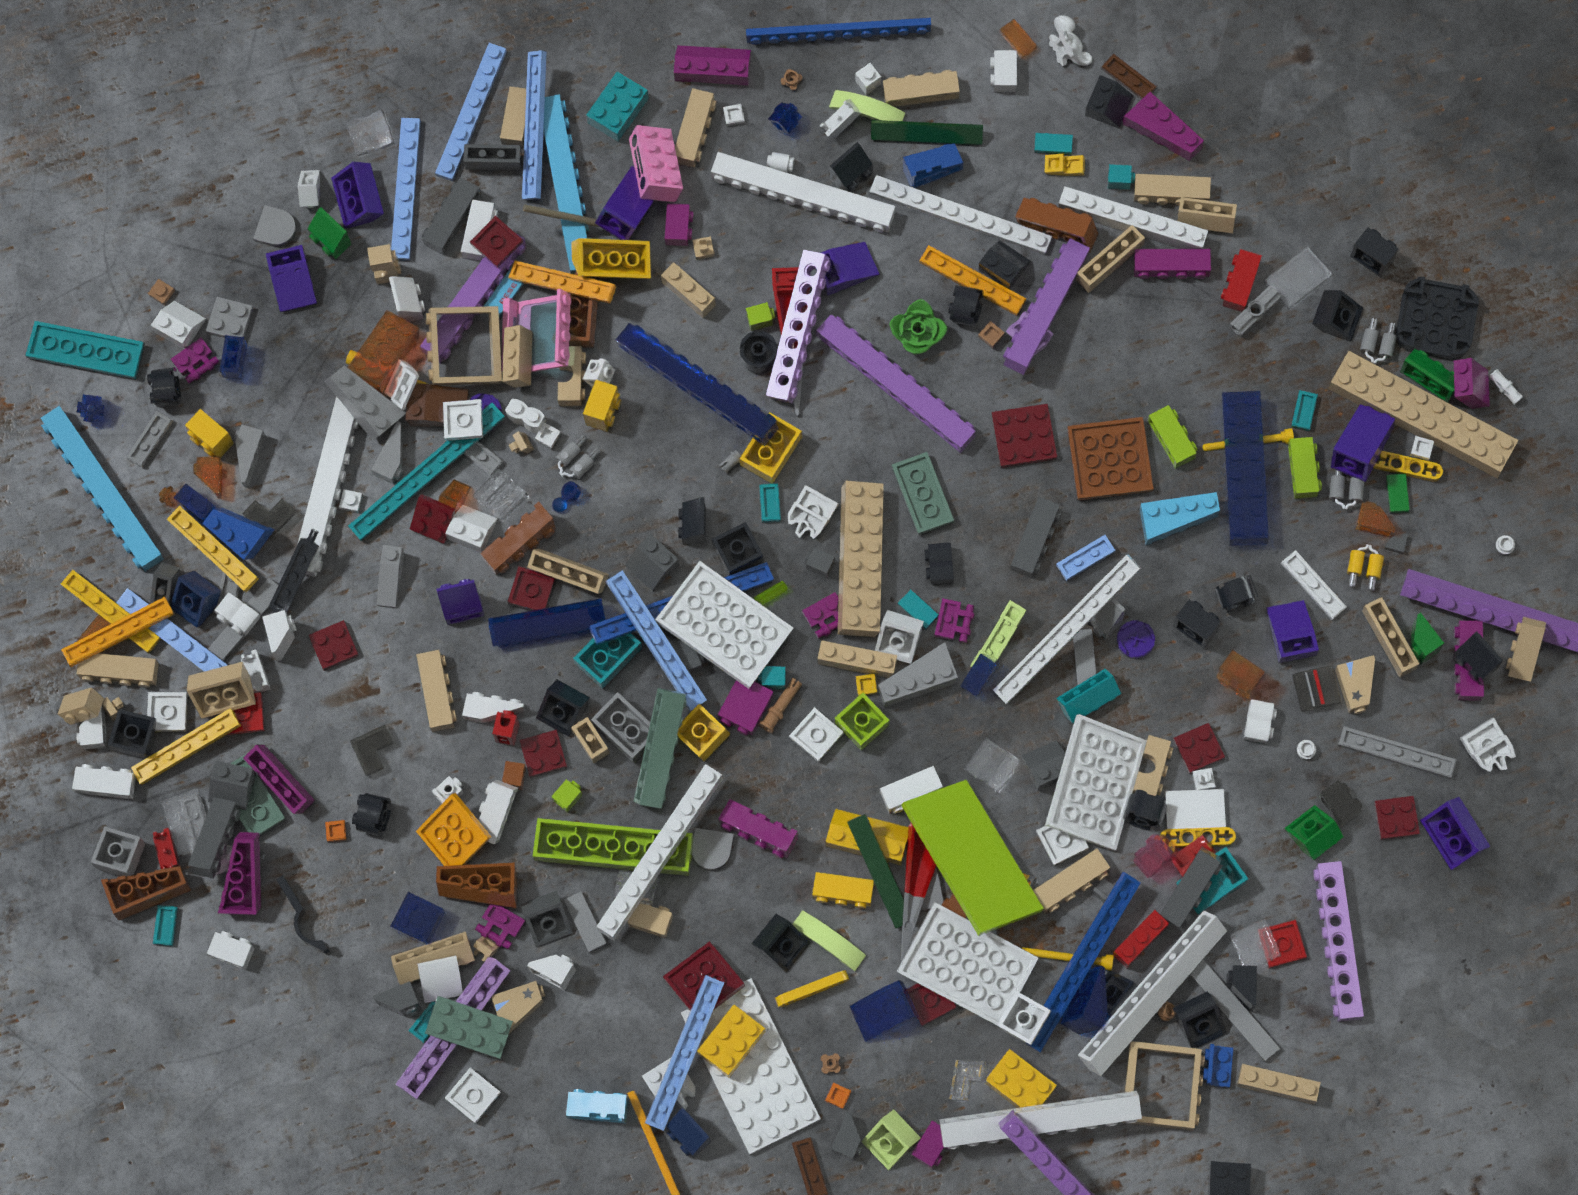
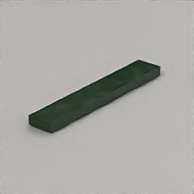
M872 120L871 140L982 145L983 125Z
M865 813L849 820L847 823L896 929L903 926L904 897Z

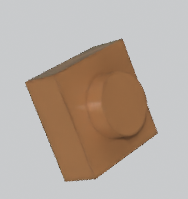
M158 279L148 292V295L162 305H165L175 290Z
M990 321L978 334V337L993 349L1005 335V332Z

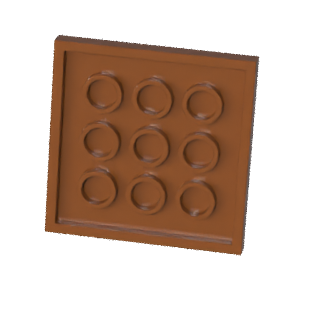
M1143 417L1067 426L1077 501L1153 492Z

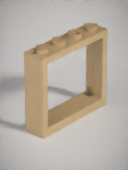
M498 306L430 308L429 313H426V324H429L426 340L427 343H430V351H427V360L431 362V369L428 370L429 381H432L434 385L500 384L502 382ZM489 313L492 376L439 377L437 315Z
M1131 1041L1128 1052L1125 1092L1134 1091L1138 1049L1192 1055L1195 1057L1189 1122L1142 1116V1119H1137V1122L1130 1124L1193 1131L1195 1126L1199 1124V1114H1196V1107L1200 1106L1201 1094H1198V1086H1202L1203 1082L1200 1066L1204 1067L1205 1055H1201L1202 1049Z

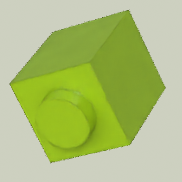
M768 302L746 308L751 331L773 326L775 314L773 307L769 308Z
M566 779L552 795V800L568 813L581 798V787L575 781L569 782Z

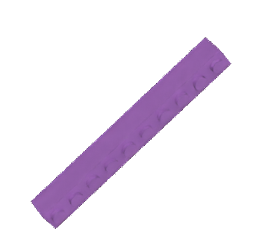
M830 315L816 330V335L821 341L959 453L974 439L975 428L971 423L962 421L956 411H950L945 407L946 404L941 399H935L926 387H920L914 377L904 374L898 364H892L887 360L888 357L883 352H877L873 349L874 346L868 340H862L856 330L846 327L845 322L838 316L835 318L833 315Z
M1411 569L1407 571L1400 593L1401 596L1514 632L1517 623H1521L1523 617L1546 622L1542 641L1578 652V623Z

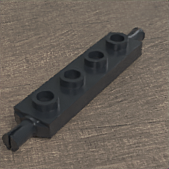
M311 529L308 538H300L269 604V607L273 610L272 614L284 610L288 613L319 546L314 541L319 531Z

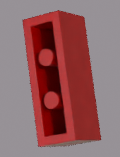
M1240 249L1238 255H1234L1231 265L1235 267L1233 272L1229 271L1226 282L1229 285L1227 289H1223L1220 298L1224 300L1222 306L1240 312L1245 310L1262 255Z
M1154 910L1114 951V957L1127 969L1163 933L1169 923Z

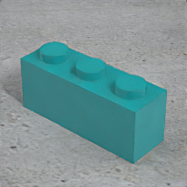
M1103 669L1056 699L1065 717L1073 724L1076 715L1086 716L1092 711L1098 710L1099 707L1119 696L1121 691L1113 675L1107 669Z

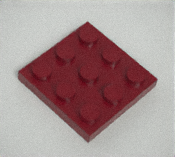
M1048 403L991 412L1000 468L1057 459Z
M710 941L663 976L666 983L689 1011H691L705 975L724 982L713 1010L745 987L744 982Z

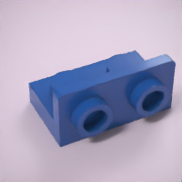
M1210 1044L1209 1049L1205 1048V1060L1208 1061L1207 1068L1203 1070V1080H1206V1086L1230 1088L1233 1048L1214 1046V1044Z

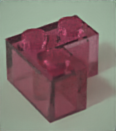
M1153 834L1145 841L1147 845L1140 848L1134 854L1136 857L1132 861L1147 878L1153 877L1180 852L1165 834Z

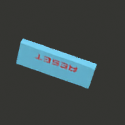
M511 269L484 305V307L498 306L499 318L503 314V299H514L524 285L522 282L513 281L508 278Z

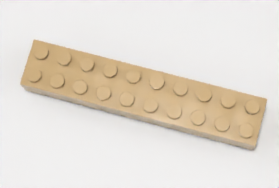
M1350 351L1346 354L1329 386V390L1357 405L1370 406L1378 412L1390 415L1395 418V425L1418 437L1433 440V445L1497 479L1518 442L1514 437Z

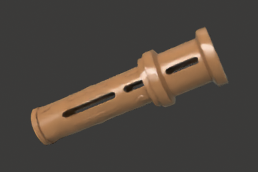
M791 679L775 705L768 708L765 718L759 721L758 725L762 729L773 733V728L783 718L782 713L802 686L801 682L797 681L796 683V679Z

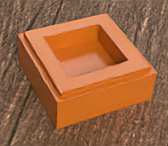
M345 820L325 822L327 842L347 840Z
M833 1083L825 1102L844 1109L851 1090Z

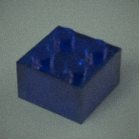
M407 892L390 927L393 931L422 945H427L432 940L445 911L443 908Z

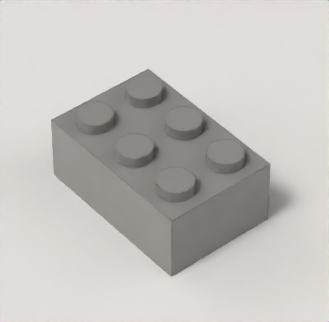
M617 692L591 719V722L628 759L635 763L644 754L650 722Z

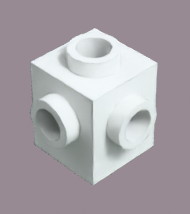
M605 359L590 360L583 380L592 388L595 380L610 384L615 369Z

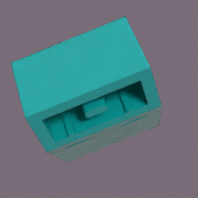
M1227 847L1216 853V855L1222 858L1220 864L1223 866L1217 876L1213 874L1210 878L1212 884L1207 892L1203 890L1200 894L1202 900L1198 907H1193L1197 915L1227 897L1248 881V877Z

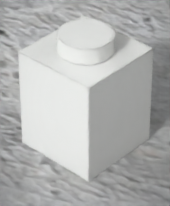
M871 63L855 73V81L866 95L881 86V76Z

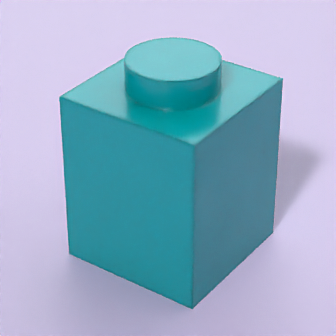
M1109 164L1108 189L1130 190L1131 183L1135 182V172H1132V165Z
M766 666L758 676V684H762V686L770 690H785L786 667Z

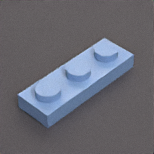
M1103 535L1058 562L1056 566L1064 579L1068 581L1115 553V549L1106 535Z

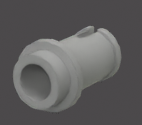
M736 450L734 452L731 451V454L719 464V467L726 474L737 463H740L741 455Z

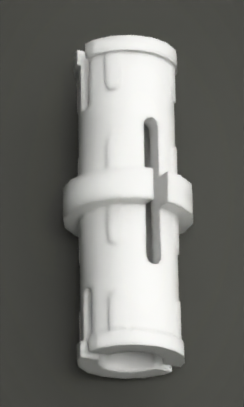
M1498 369L1489 375V378L1500 389L1499 391L1504 393L1514 405L1523 398L1512 385L1513 383L1508 381Z

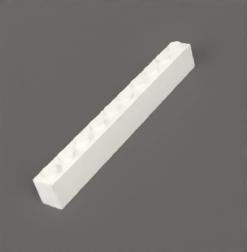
M720 152L717 153L711 170V178L717 183L724 184L725 182L731 184L734 188L748 189L751 193L757 195L761 193L767 195L772 200H784L789 205L797 204L805 210H816L825 216H836L841 221L847 222L849 220L855 222L860 227L868 226L880 233L884 231L889 232L895 215L894 205Z
M337 396L299 540L302 537L308 538L311 529L319 531L314 541L319 547L306 575L316 577L317 572H320L323 562L321 557L327 550V543L325 542L327 536L331 534V519L335 518L336 500H339L341 496L340 484L345 481V465H348L351 455L349 450L350 447L354 446V431L359 427V423Z
M704 765L596 926L599 932L615 941L723 780L722 774L708 765Z
M1203 911L1078 1054L1090 1071L1102 1076L1227 932L1217 916Z
M1137 1091L945 1118L939 1119L943 1147L956 1149L959 1148V1145L964 1144L976 1146L979 1145V1142L997 1143L999 1139L1006 1138L1011 1141L1000 1129L998 1123L1012 1110L1037 1135L1040 1133L1053 1135L1061 1130L1074 1132L1082 1127L1094 1129L1102 1124L1115 1126L1118 1124L1117 1122L1123 1121L1135 1123L1137 1119H1142L1139 1095Z

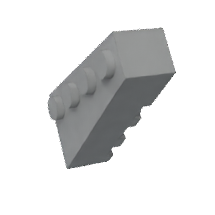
M346 366L338 369L324 381L372 440L379 437L406 414L405 411Z
M944 642L878 685L884 707L958 683V676L946 643Z

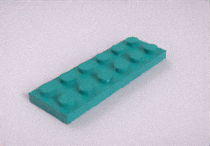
M34 321L25 356L29 359L136 379L145 344L142 341Z

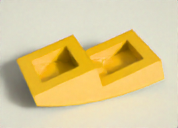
M1064 154L1045 155V174L1061 176L1084 175L1085 157L1083 155L1064 156Z

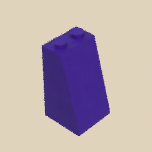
M633 166L630 167L595 224L620 240H629L654 201L640 198L635 168Z
M1360 404L1333 449L1331 468L1366 482L1394 428L1395 418L1386 413L1378 412L1370 406Z

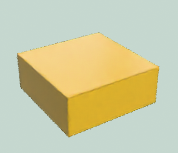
M875 674L855 676L858 696L862 693L865 695L877 694Z

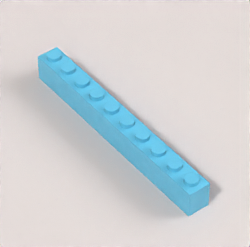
M560 94L545 97L543 130L558 209L561 212L583 216V214H586L584 203H580L579 198L583 197L581 186H577L576 180L580 179L578 168L574 169L573 167L576 157L575 152L570 151V146L573 145L571 134L567 135L566 130L570 126L568 117L564 118L563 114L566 111L565 100L561 101ZM561 219L570 272L575 275L576 269L572 262L571 242L578 238H587L586 232L589 231V225Z
M60 405L41 417L44 423L41 425L47 435L52 434L54 437L51 440L57 450L59 448L62 449L64 453L61 456L67 464L71 462L74 467L71 471L76 478H82L84 481L81 484L87 494L92 493L94 498L91 500L97 509L100 507L103 509L104 513L101 514L107 523L112 522L114 525L112 531L118 539L122 537L125 542L122 545L127 553H133L135 558L132 560L138 569L142 567L146 572L164 560Z

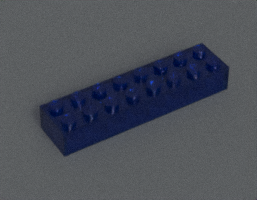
M1260 391L1222 392L1221 405L1229 546L1268 544L1269 533Z

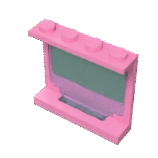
M557 289V295L521 302L511 298L503 299L501 371H503L504 328L517 325L533 331L531 372L568 366L570 357L571 294L562 289Z

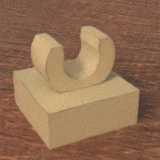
M711 236L692 240L696 260L714 256Z
M518 431L513 434L515 441L509 444L512 452L518 453L522 451L530 453L534 450L526 433Z
M106 697L102 703V707L112 721H115L117 711L124 707L119 697L112 702Z
M483 936L476 940L473 946L476 948L474 951L475 956L480 952L484 954L482 961H486L488 957L495 954L499 949L495 942Z

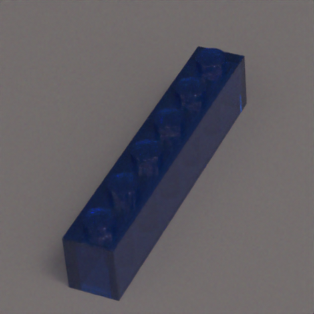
M602 598L488 618L492 645L498 647H505L515 642L522 644L532 639L543 640L549 636L561 637L566 633L572 632L578 634L584 630H589L590 625L606 620Z

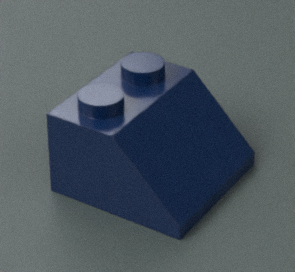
M192 571L178 577L170 607L197 628L217 607L221 590L196 571Z
M681 1108L666 1125L669 1130L666 1132L673 1141L678 1140L682 1146L679 1148L686 1156L690 1154L694 1158L711 1142L710 1137L684 1108Z

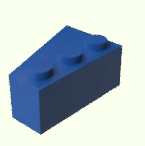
M955 143L945 144L939 148L903 157V172L912 188L920 187L963 170V161Z
M225 508L213 509L202 523L243 560L254 559L275 530L263 526L256 521L244 518V516Z

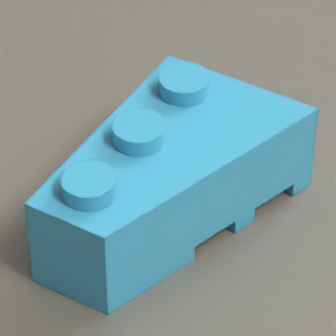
M574 1089L573 1092H568L566 1117L626 1124L629 1099L627 1095L622 1093L605 1094V1092L601 1091L585 1093V1090Z

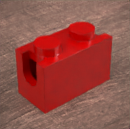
M503 710V713L497 712L492 732L496 743L515 746L520 723L514 712Z

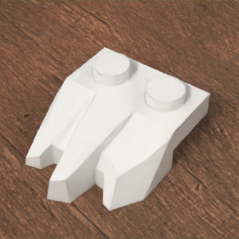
M805 485L788 513V524L798 523L795 532L798 537L806 530H810V536L814 539L829 523L839 503Z
M1495 718L1487 720L1460 737L1469 755L1480 767L1491 772L1493 764L1499 770H1506L1505 756L1509 758L1516 757L1513 745L1507 735L1503 734Z
M671 1058L642 1075L654 1097L657 1094ZM688 1074L675 1102V1105L684 1109L688 1107L685 1097H695V1085Z

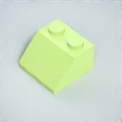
M893 1109L874 1126L861 1142L890 1170L915 1146L921 1137Z

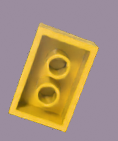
M769 412L739 459L740 466L773 484L802 439V431Z
M733 1005L697 1050L698 1055L730 1078L766 1030L740 1008Z
M1010 1049L985 1080L986 1085L1016 1108L1044 1104L1057 1087L1055 1083Z

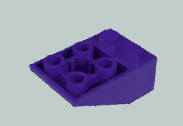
M865 242L831 248L821 252L830 258V269L828 272L826 271L825 275L826 284L824 289L827 296L880 275Z
M299 245L266 253L280 313L317 304L303 246Z
M464 579L459 581L458 584H443L440 588L436 589L447 625L485 616L480 594L474 580Z
M1304 600L1266 607L1279 663L1317 656L1319 651Z

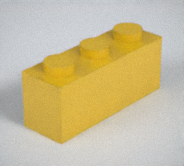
M816 872L812 897L819 903L834 901L836 905L847 906L848 903L855 904L856 908L866 909V906L871 907L874 881Z

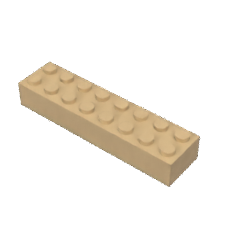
M845 481L841 488L838 635L876 637L880 632L884 485L881 483Z

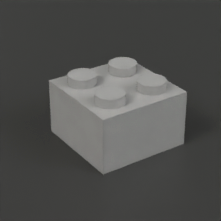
M104 827L91 864L97 870L114 875L133 876L144 850L145 842L139 836Z

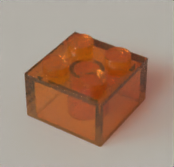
M1232 650L1219 668L1216 678L1219 679L1218 682L1223 686L1233 688L1234 692L1241 698L1246 697L1249 699L1261 682L1265 671Z

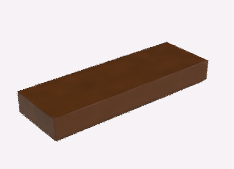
M1112 54L1101 68L1140 99H1143L1149 92L1153 93L1157 86L1115 54Z
M811 1137L793 1142L792 1146L807 1194L829 1195Z

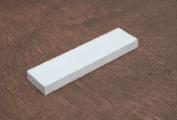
M1296 550L1281 562V565L1331 620L1347 608Z

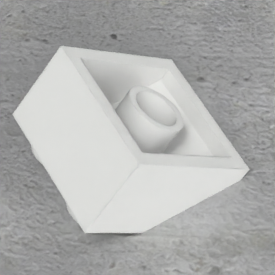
M389 277L401 323L423 319L422 312H425L423 300L419 301L418 295L421 294L419 283L415 284L414 279L409 277Z
M173 301L160 310L151 327L156 334L185 349L191 344L206 318Z
M462 505L453 516L445 534L450 541L482 552L488 543L498 518Z
M285 610L262 616L271 652L277 662L281 661L295 638L294 631H297L294 620H292L291 615H287Z
M887 610L881 624L875 651L897 655V660L911 664L924 621Z
M558 955L549 956L529 962L527 965L531 973L564 991L576 972L572 959L565 955L561 957Z
M1017 992L997 1026L1014 1038L1032 1045L1051 1010Z

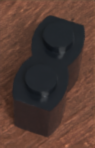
M951 542L928 544V549L924 550L925 561H929V568H926V579H930L931 584L954 583Z

